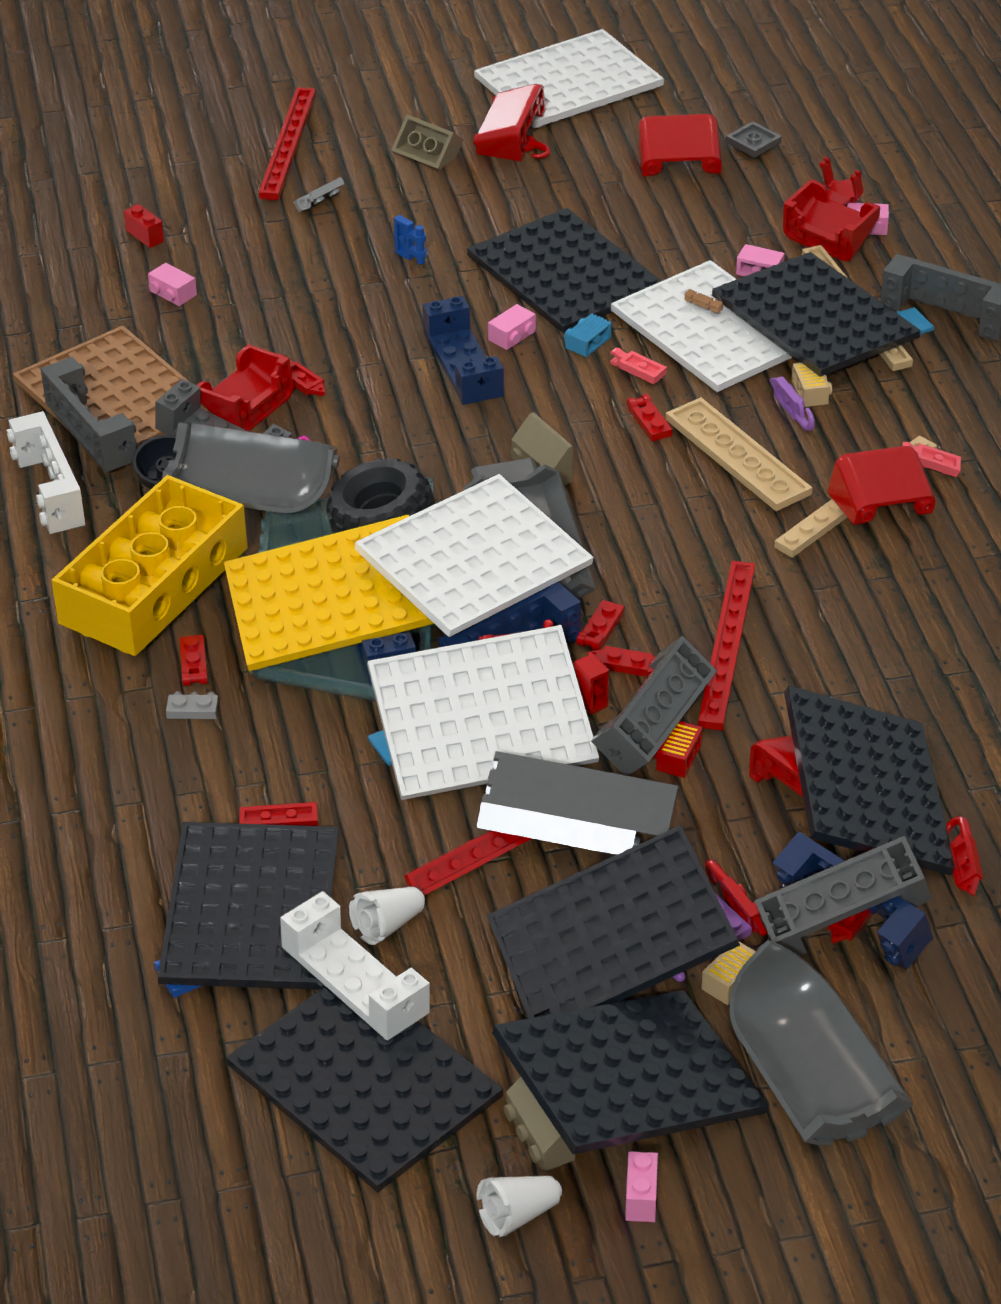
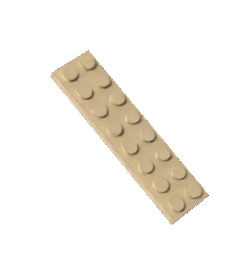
M702 397L666 412V421L775 511L812 495V487Z

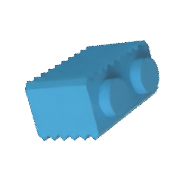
M593 313L585 319H580L575 327L569 328L564 335L565 348L587 358L588 355L590 356L593 351L595 352L598 347L611 338L610 320L607 321V319L604 320L603 317H597Z

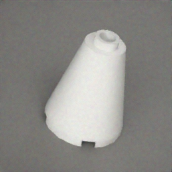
M416 887L360 892L353 896L355 897L354 900L350 901L349 915L354 929H359L363 934L360 938L369 945H375L382 942L424 909L425 897Z
M551 1176L487 1178L481 1180L477 1189V1200L482 1199L484 1208L479 1210L480 1217L490 1234L493 1236L499 1235V1237L510 1234L559 1203L562 1195L559 1182Z

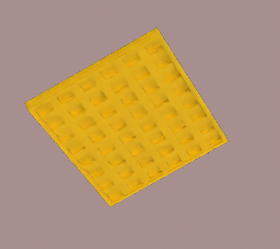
M409 515L225 561L224 566L248 670L253 671L361 643L362 640L388 636L434 624L355 550V543L397 523L409 517Z

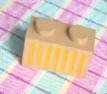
M803 363L793 364L792 383L796 393L803 398L804 407L828 404L829 395H832L831 382L827 381L826 375L818 376Z
M739 942L740 946L719 955L702 972V990L726 1005L730 1003L732 987L738 973L756 952Z

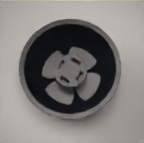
M161 435L150 438L143 442L134 452L132 462L135 474L140 482L150 490L162 480L163 471L167 468L169 461L176 458L177 453H173L176 440L175 435Z

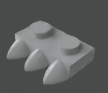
M176 691L173 695L168 696L166 717L167 719H216L219 703L218 695L213 691L207 695H199L196 691L190 695H183L180 691Z

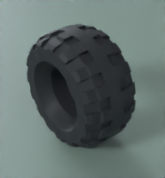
M381 458L374 459L372 462L361 463L351 471L345 472L341 479L336 481L331 487V492L328 494L326 511L333 534L405 515L411 516L434 505L435 500L427 477L414 464L408 461L401 462L400 459L390 458L389 460Z

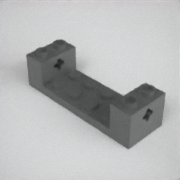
M896 254L883 270L880 302L890 309L900 311L909 299H913L980 319L978 335L999 341L1001 338V284L900 254Z
M73 357L40 368L46 405L106 473L131 463L134 452L138 448L134 435L136 426L123 413L99 421L97 417H93L89 408L83 405L87 403L86 394L88 393L83 377L85 376L83 365L78 363Z
M183 378L155 402V429L167 435L176 436L178 423L183 421L246 431L200 408V387ZM275 424L263 433L292 438L291 432Z
M681 636L659 652L649 665L653 669L652 673L618 716L603 725L591 740L626 776L635 772L652 759L717 671L684 636Z
M902 836L754 901L771 941L791 950L798 956L807 954L801 937L899 895L915 907L932 900V896L906 837Z

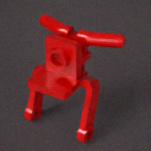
M824 157L823 160L825 162L820 161L819 166L822 169L824 183L830 189L828 190V199L847 206L848 203H857L860 196L864 193L861 180L862 172L855 170V175L852 174L850 179L837 181L833 176L831 159Z

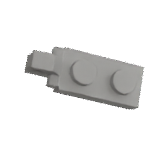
M339 177L295 200L293 203L299 213L307 211L311 208L312 202L316 205L325 200V195L328 194L329 197H332L339 193V188L345 183Z

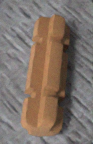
M688 289L684 294V300L707 310L711 309L710 311L717 314L723 310V302L715 299L714 301V298L701 293L697 294L696 291Z

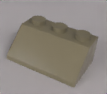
M406 115L391 151L440 170L457 157L464 139L452 131Z
M534 412L530 413L511 439L512 449L510 454L512 459L532 458L537 468L545 464L558 470L563 486L573 482V446Z
M520 1076L506 1092L504 1112L510 1122L513 1121L516 1125V1132L520 1141H525L528 1145L532 1161L534 1163L538 1162L543 1172L574 1161L575 1154L571 1153Z

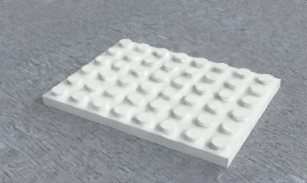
M603 29L474 70L475 78L496 96L499 92L531 84L543 85L546 111L543 117H534L530 125L532 128H539L542 125L557 122L560 119L572 117L575 114L590 111L593 108L605 106L608 103L623 100L626 97L638 95L641 92L653 90L664 85L663 77Z
M711 260L611 303L612 312L716 392L793 357L725 305H723V310L717 314L710 311L711 309L707 310L684 300V294L688 289L696 291L697 294L701 293L714 298L712 296V288L737 280Z
M500 474L355 543V550L448 637L592 564L594 558Z
M562 625L375 659L367 663L401 800L486 784L490 769L493 768L495 751L573 766L599 761L597 748L591 742L593 734Z

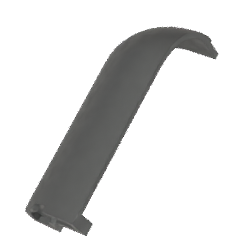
M183 421L178 423L173 453H177L176 458L169 461L167 468L163 471L162 479L166 475L172 476L243 504L245 508L277 513H293L309 507L321 497L330 482L333 469L338 468L340 456L336 455L337 447L324 443Z
M770 940L762 944L744 964L735 979L730 995V1019L737 1037L803 1140L814 1145H832L834 1140L842 1138L850 1142L867 1136V1130L879 1123H882L883 1126L888 1125L913 1105L912 1101L834 988L809 963L791 950Z

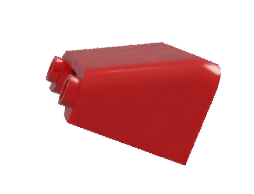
M531 84L499 92L497 96H494L492 106L478 134L474 136L473 143L476 145L477 154L522 161L524 152H522L521 145L527 142L526 133L534 117H543L546 111L543 85Z
M712 114L647 116L641 119L638 133V153L642 176L659 174L662 170V162L702 160V169L705 172L711 174L721 173L722 164L716 117Z
M810 179L783 203V231L789 239L807 247L822 245L830 256L848 262L857 254L880 216V206L867 202L861 206L859 212L829 200L825 185Z
M248 344L236 355L237 370L213 389L207 381H201L197 386L200 387V404L212 414L246 431H251L291 397L293 393V379L289 358Z
M911 446L855 452L840 456L835 462L827 491L853 525L871 521L876 514L877 507L914 502L913 508L915 512L919 515L933 513L936 502L919 456Z
M792 735L763 739L752 745L750 749L749 777L757 783L763 779L768 781L772 777H776L803 797Z

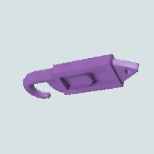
M783 376L771 378L770 382L777 401L805 431H812L815 427V419L809 408L805 409L808 420L804 417L803 398L795 392L793 386Z

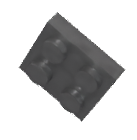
M754 121L726 136V143L754 158L780 144L782 140L781 135Z

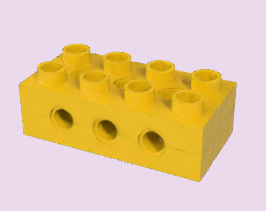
M166 475L51 580L58 624L117 648L123 653L136 656L225 571V561L237 559L248 548L244 505Z

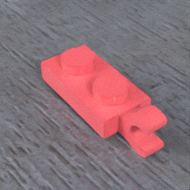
M614 348L610 352V354L615 356L610 360L612 365L619 366L620 369L652 384H655L667 374L666 366L634 351H630L627 354L620 348Z
M903 442V446L913 447L924 468H930L945 475L958 476L961 467L960 456L921 443L914 446L909 442Z

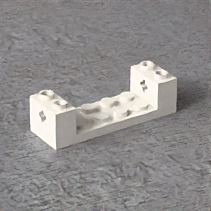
M44 411L10 419V429L6 431L8 440L13 445V447H9L12 460H17L20 468L43 462L45 467L48 466L50 479H54L52 482L38 485L40 494L36 495L39 508H42V512L39 513L42 526H46L50 534L84 526L85 518L81 490Z
M323 891L280 917L282 948L387 1041L430 1013V983L412 967L397 977L341 929L340 905Z

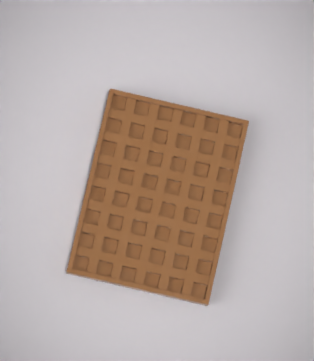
M120 326L13 373L14 381L64 426L45 403L40 368L73 357L85 369V376L83 377L88 393L86 394L87 403L83 405L87 406L93 417H97L99 421L123 413L136 426L134 435L138 447L150 438L167 435L155 429V402L182 378L187 380L124 326ZM200 404V408L208 411L204 406Z

